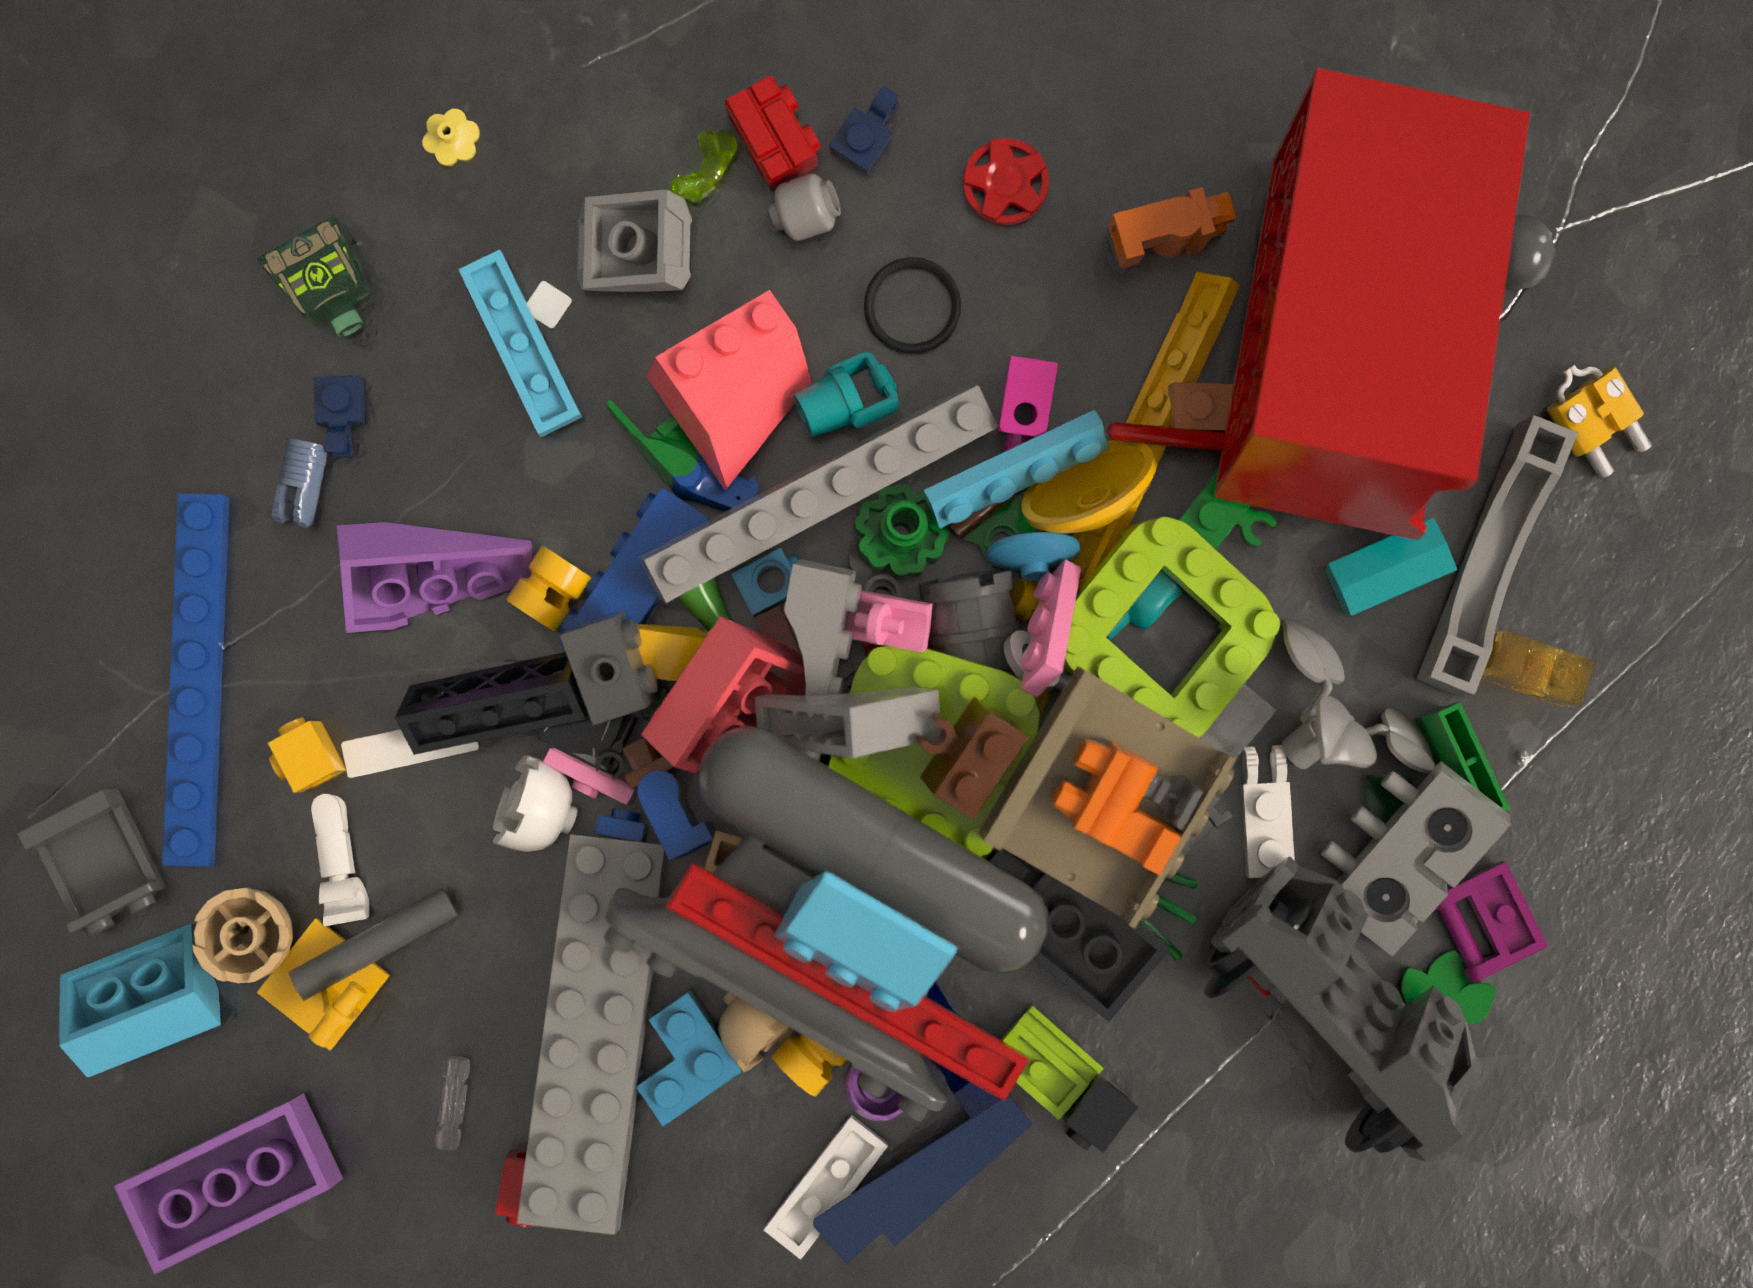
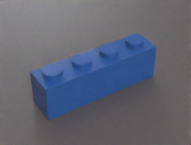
M663 487L657 495L649 493L636 513L640 521L631 534L625 531L618 538L610 552V555L615 557L605 573L601 570L595 573L584 591L589 596L579 612L575 609L570 611L558 632L562 634L574 626L622 610L625 611L628 620L632 619L636 624H646L661 600L658 598L638 557L710 520V518ZM560 640L558 644L564 648L562 640Z

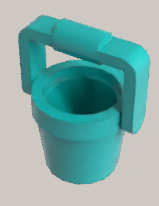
M870 352L860 353L827 368L823 378L793 395L798 414L811 437L849 425L861 428L891 415L899 409L896 383L883 364H879ZM868 368L870 378L880 394L886 399L863 408L850 375Z

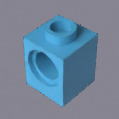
M779 548L731 573L754 618L786 602L792 565L798 561L795 554L786 558L782 549ZM769 569H777L785 576L783 588L773 594L765 593L759 587L760 576Z

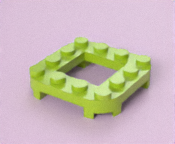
M1169 517L1144 520L1131 524L1118 535L1121 538L1078 590L1063 671L1073 674L1076 667L1079 666L1200 738L1265 659L1272 648L1275 635L1279 631L1280 620L1274 613L1266 596L1189 525ZM1161 569L1221 623L1218 628L1222 630L1171 695L1106 638Z

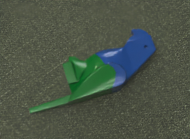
M611 399L606 403V408L635 443L637 450L681 500L695 501L725 512L758 494V483L753 476H751L749 481L737 476L725 491L673 415L659 425L649 437H646Z

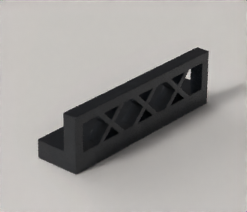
M562 652L410 685L396 713L395 720L413 755L584 720L587 717L588 711L567 654ZM564 670L561 673L553 674L556 671ZM430 698L429 700H427V701H425V702H421V700Z

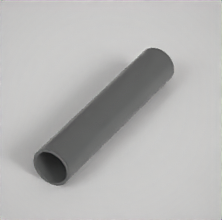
M440 888L289 971V976L299 995L305 1001L454 919L458 915L444 889Z

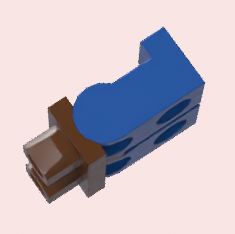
M644 737L622 748L633 769V772L624 777L630 789L638 790L639 801L669 861L681 859L712 843L717 830L712 821H704L699 824L687 801V784L681 776L676 774L681 769L674 767Z

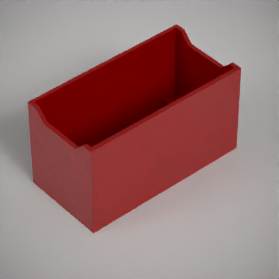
M1316 68L1273 158L1214 498L1419 540L1426 531V524L1423 523L1426 502L1436 492L1469 489L1477 481L1530 112Z

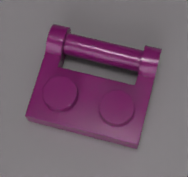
M1499 861L1461 880L1455 888L1447 886L1448 896L1434 910L1439 911L1466 965L1463 971L1469 983L1482 980L1548 947L1507 863L1504 861ZM1466 897L1468 898L1495 952L1494 954L1485 958L1482 957L1455 902Z

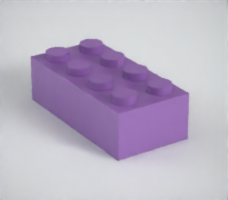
M303 1093L115 1185L114 1188L151 1269L156 1274L331 1189L343 1177Z

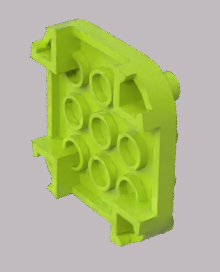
M891 646L878 647L872 650L869 656L862 661L854 676L850 693L878 691L903 686L938 689L940 714L945 716L953 727L972 698L976 697L1013 720L1029 738L974 819L934 796L920 778L934 754L926 752L919 743L855 758L832 755L829 767L973 853L984 856L995 847L983 841L978 832L1040 730L1042 712L1037 697L1022 690V680L1010 671L1000 670L929 648L921 653Z

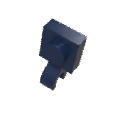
M883 85L875 96L866 115L854 107L830 143L829 149L868 175L893 137V132L885 128L884 125L897 108L899 95Z
M360 375L314 377L315 424L319 427L328 426L326 431V452L332 453L333 458L352 457L351 425H365L364 379Z

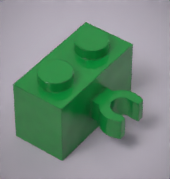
M1218 466L1177 520L1193 528L1214 549L1219 547L1234 526L1239 529L1240 537L1247 546L1257 548L1262 542L1252 534V524L1260 522L1268 529H1272L1277 522L1269 513L1252 511L1249 508L1251 505L1214 498Z

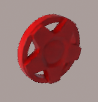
M998 138L981 146L970 157L963 176V190L971 209L985 221L996 225H1015L1031 218L1042 207L1049 188V173L1042 156L1030 145L1015 139ZM1011 149L1020 151L1027 156L1016 158ZM989 153V163L987 165L975 166L982 157ZM1041 175V190L1038 196L1032 188L1031 182ZM971 188L984 192L983 207L975 199ZM1010 205L1023 211L1010 216L1002 215Z

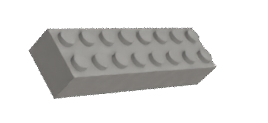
M570 834L517 1224L612 1235L620 1229L638 1094L636 1086L639 1084L653 970L647 964V960L652 953L650 950L635 942L629 953H623L611 947L604 940V935L610 927L605 915L611 897L619 888H627L649 897H663L668 857L662 845Z

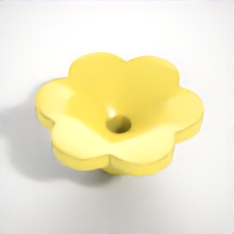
M451 109L445 115L434 114L429 117L426 124L428 132L423 137L422 143L424 149L428 153L435 155L441 165L452 166L458 160L469 161L476 154L474 143L480 136V130L476 123L467 120L465 114L459 109Z

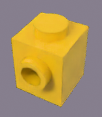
M303 717L295 719L278 729L280 737L268 742L273 752L269 756L273 770L282 781L287 779L294 793L308 792L346 771V767L321 721L306 722Z

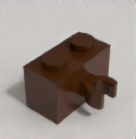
M976 697L972 698L954 727L942 714H931L930 719L942 729L938 738L929 740L920 734L915 738L926 752L934 754L920 778L934 796L974 819L1029 738L1013 720Z

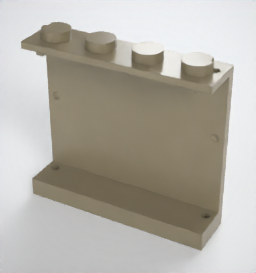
M1077 666L978 834L983 841L1001 851L1002 848L1119 915L1129 926L1135 929L1140 919H1148L1156 908L1159 900V895L1156 893L1166 877L1172 878L1179 870L1184 859V853L1181 851L1190 836L1196 837L1204 828L1209 818V812L1206 809L1215 794L1221 795L1231 783L1234 776L1232 766L1236 759ZM1084 738L1106 746L1111 740L1125 749L1156 763L1159 766L1158 776H1186L1196 782L1204 791L1184 828L1180 830L1174 826L1181 839L1160 876L1146 869L1140 862L1117 849L1098 841L1089 834L1087 835L1075 829L1069 817L1052 804L1051 796L1063 778L1084 788L1091 776L1090 772L1073 763L1074 755ZM1148 798L1140 801L1138 808L1173 825L1158 804Z

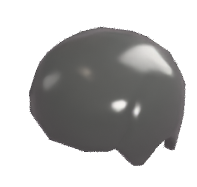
M1515 215L1505 284L1507 289L1532 288L1546 278L1553 263L1555 247L1552 233L1541 221L1532 216Z

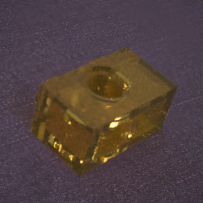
M1505 630L1495 632L1492 652L1481 679L1560 707H1575L1582 704L1595 661Z

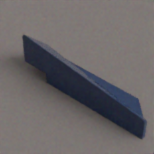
M1007 1097L1005 1101L1000 1099L814 1218L813 1226L846 1264L882 1232L896 1247L1031 1127L1033 1123L1010 1097Z

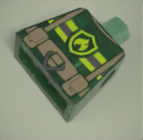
M335 215L257 258L262 268L299 313L313 325L329 318L339 337L347 336L362 327L363 322L353 304L366 298L370 292L349 232Z

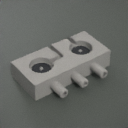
M1441 761L1417 789L1394 771L1386 775L1381 785L1404 804L1386 824L1363 806H1360L1354 812L1351 821L1373 837L1356 858L1334 841H1330L1321 852L1325 859L1343 872L1336 881L1345 890L1355 893L1364 905L1368 917L1361 933L1392 957L1415 933L1418 920L1424 923L1448 896L1447 883L1455 888L1511 826L1509 813Z

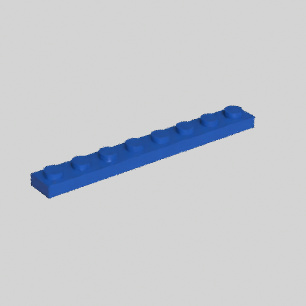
M178 493L162 866H215L230 497L225 494Z

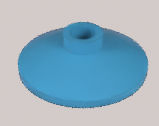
M1053 532L1024 533L996 541L988 547L986 558L994 567L1003 570L1011 569L1012 572L1021 573V578L1024 580L1037 581L1049 570L1058 568L1065 559L1069 562L1076 559L1080 554V543L1077 539L1065 534Z

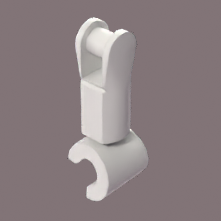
M319 795L311 805L315 833L317 834L316 844L321 878H329V881L322 882L319 888V904H324L323 926L367 919L370 914V904L366 889L358 877L348 878L349 874L355 873L350 833H348L345 801L336 795Z

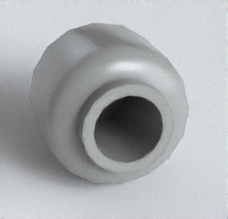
M807 174L777 186L775 190V203L769 204V213L777 231L784 229L792 240L800 241L832 230L835 224V217L841 214V208L831 181H823L817 174Z

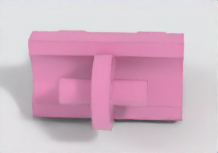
M861 590L856 613H848L845 630L852 631V639L922 653L928 646L932 603Z

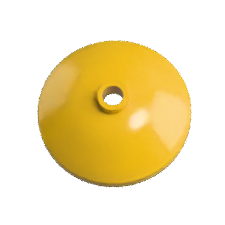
M1107 441L1108 450L1099 453L1093 460L1078 463L1057 473L1052 479L1043 483H1036L1027 489L1021 505L1027 522L1038 530L1057 534L1085 532L1110 524L1126 513L1148 489L1156 471V459L1152 450L1145 443Z

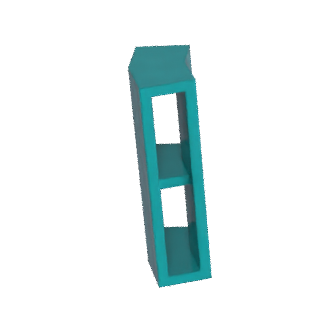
M1434 518L1423 522L1426 524V531L1419 540L1392 535L1327 564L1324 572L1335 592L1343 614L1353 616L1457 570L1447 542Z

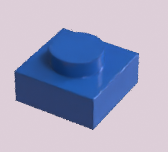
M612 808L611 817L598 816L595 834L646 843L649 825L638 823L639 813Z

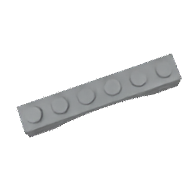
M1535 415L1516 425L1416 678L1417 680L1459 697L1475 695L1492 652L1499 613L1515 566L1538 515L1561 477L1578 434L1577 432Z
M800 559L792 565L784 612L795 631L803 656L806 680L805 695L841 694L843 678L836 677L839 660H847L852 642V631L845 630L848 613H856L862 586L861 584L854 583L856 577L855 570ZM802 751L820 762L821 753ZM742 832L741 838L745 836L746 832Z

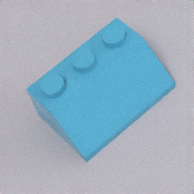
M827 871L800 885L773 936L785 943L783 950L792 957L806 963H810L811 959L819 962L828 968L826 974L831 979L851 988L854 984L859 985L871 992L869 999L873 1003L891 1012H896L897 1008L903 1010L916 1006L957 950L956 946Z
M191 923L60 975L59 1046L87 1078L221 1025L219 990L214 977L201 967L193 953L192 945H195V927Z

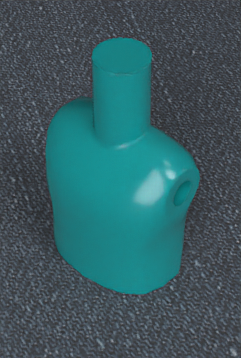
M1161 569L1107 635V638L1111 640L1129 622L1139 629H1147L1182 594L1181 589Z

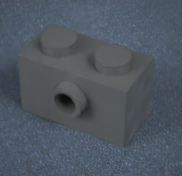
M624 610L574 626L560 635L593 725L645 709L657 699L654 693L658 691L655 673L649 664L644 665L638 649L642 645L639 629L632 619H627Z

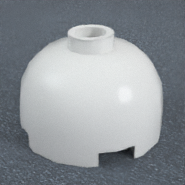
M530 755L523 756L515 767L516 771L522 772L519 780L513 784L511 789L505 787L493 823V830L501 833L495 836L493 843L512 850L530 852L543 850L552 845L561 832L568 834L574 825L577 808L571 806L572 790L567 777L543 763L544 760Z

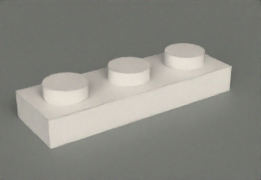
M851 1114L764 1226V1231L801 1260L820 1235L813 1226L814 1218L853 1193L886 1150L888 1143Z

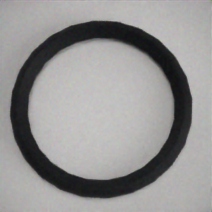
M906 257L885 265L874 275L865 294L864 311L871 331L882 343L891 349L903 353H920L941 345L950 337L957 326L961 314V298L954 279L943 267L924 258ZM905 267H921L938 275L946 284L952 301L951 314L944 329L934 338L917 344L903 343L887 335L879 326L873 308L874 296L882 280L890 273Z

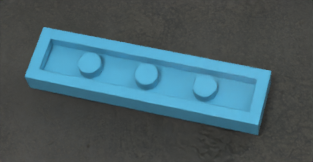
M499 249L458 269L538 435L543 437L582 418L502 251Z
M1092 410L925 489L924 492L932 515L939 528L941 529L951 523L962 522L974 512L991 504L1004 502L1015 493L1036 483L1046 482L1057 473L1078 463L1093 460L1099 453L1108 450L1103 422L1097 412Z

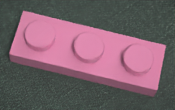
M1066 559L1052 574L1047 572L1041 577L1034 592V597L1038 599L1036 610L1028 623L1027 630L1031 633V638L1022 656L1020 665L1024 668L1021 689L1035 697H1038L1063 672L1081 567Z

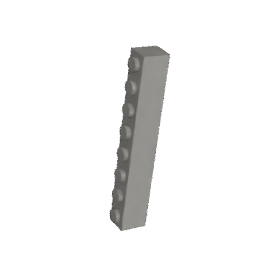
M979 385L964 386L639 556L638 559L658 598L667 603L998 428V424Z

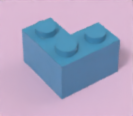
M693 987L655 1012L649 1019V1022L667 1046L673 1058L642 1078L636 1088L661 1125L665 1126L742 1072L739 1065L730 1057L722 1045L718 1032L719 1025Z

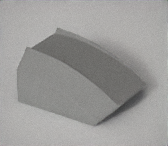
M667 189L583 198L578 218L576 274L581 290L613 292L683 290L691 277L689 263L690 224L692 223V218L685 199Z

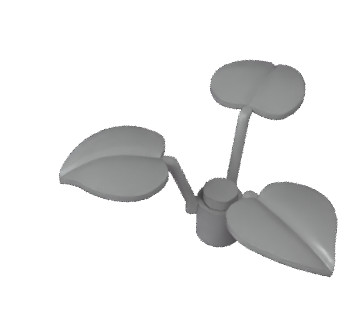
M1282 620L1280 625L1283 627L1284 642L1293 663L1306 677L1321 685V691L1312 706L1300 717L1303 724L1282 741V747L1288 759L1300 769L1309 768L1320 758L1322 764H1347L1366 768L1376 761V751L1370 736L1382 735L1386 737L1389 750L1399 761L1414 770L1430 774L1437 765L1428 740L1416 721L1399 709L1387 708L1381 714L1383 724H1377L1365 729L1355 721L1354 717L1349 714L1341 702L1329 696L1333 688L1332 683L1340 684L1345 679L1342 663L1331 644L1318 632L1306 625L1295 621Z

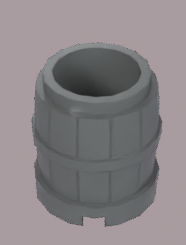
M1011 569L954 575L952 578L946 579L947 582L939 583L938 579L918 584L921 601L932 603L931 628L928 638V644L931 645L932 650L1015 674L1004 654L1005 640L1015 631L1021 629L1020 622L1016 618L1014 602L1010 592L1014 588Z

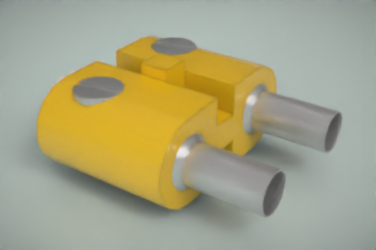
M1573 365L1563 372L1565 381L1557 390L1558 400L1552 403L1546 410L1555 424L1578 433L1571 451L1575 457L1585 454L1600 479L1611 475L1615 471L1600 445L1612 438L1611 435L1616 431H1624L1637 454L1646 451L1652 446L1637 421L1644 415V412L1616 366L1600 371L1595 367L1579 370ZM1572 374L1578 377L1594 374V376L1580 384L1577 390L1564 395V391L1572 382Z

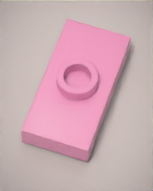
M554 747L549 749L543 763L573 778L574 781L571 787L590 797L597 798L599 792L625 805H631L637 795L638 790L630 789L626 780L620 777L612 779V773L601 770L596 771V768Z

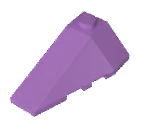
M387 522L337 525L346 633L396 629L408 625V618L431 610L437 615L449 611V604L470 597L482 600L512 590L520 578H529L531 575L528 568L532 561V544L530 540Z

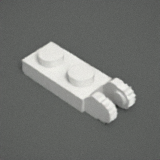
M1273 745L1271 749L1272 783H1257L1259 760L1255 747H1244L1242 751L1243 784H1240L1245 875L1247 878L1263 877L1289 856L1295 861L1290 782H1286L1288 773L1287 758L1282 745Z

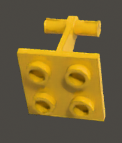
M315 918L291 948L276 971L272 972L257 993L309 1034L308 1037L315 1044L323 1048L326 1047L330 1051L387 981L390 974L374 962L304 1001L296 990L288 972L346 941L329 926H323L322 920Z

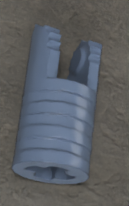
M287 438V446L284 452L271 516L274 518V521L281 523L288 520L291 521V517H294L293 521L298 526L308 528L314 521L328 453L324 445Z

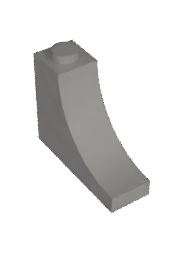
M903 686L849 694H766L755 697L757 728L769 731L801 751L855 758L916 744L918 742L915 738L918 734L923 735L929 740H934L941 734V727L937 726L930 719L932 713L940 714L938 689Z

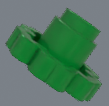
M899 483L894 486L888 485L878 491L876 500L863 501L859 515L854 523L855 533L862 537L858 546L859 555L867 560L869 567L874 571L884 570L888 567L889 572L896 579L921 575L925 569L926 561L935 562L940 559L944 551V545L949 537L948 530L945 527L940 529L934 519L925 492L921 491L914 495L913 489L907 483ZM903 526L909 534H900L895 531L894 527Z

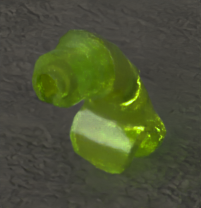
M710 129L699 134L697 146L704 152L702 165L698 171L691 172L685 177L676 176L670 184L671 192L684 199L691 200L693 203H698L710 194L722 179L729 162L738 148L736 137L728 130L722 129L718 132V136L715 131Z

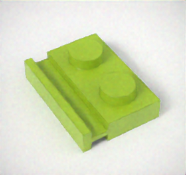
M1032 1004L1000 1039L1028 1056L1030 1060L1016 1083L1058 1120L1062 1118L1087 1089L1095 1076L1104 1069Z

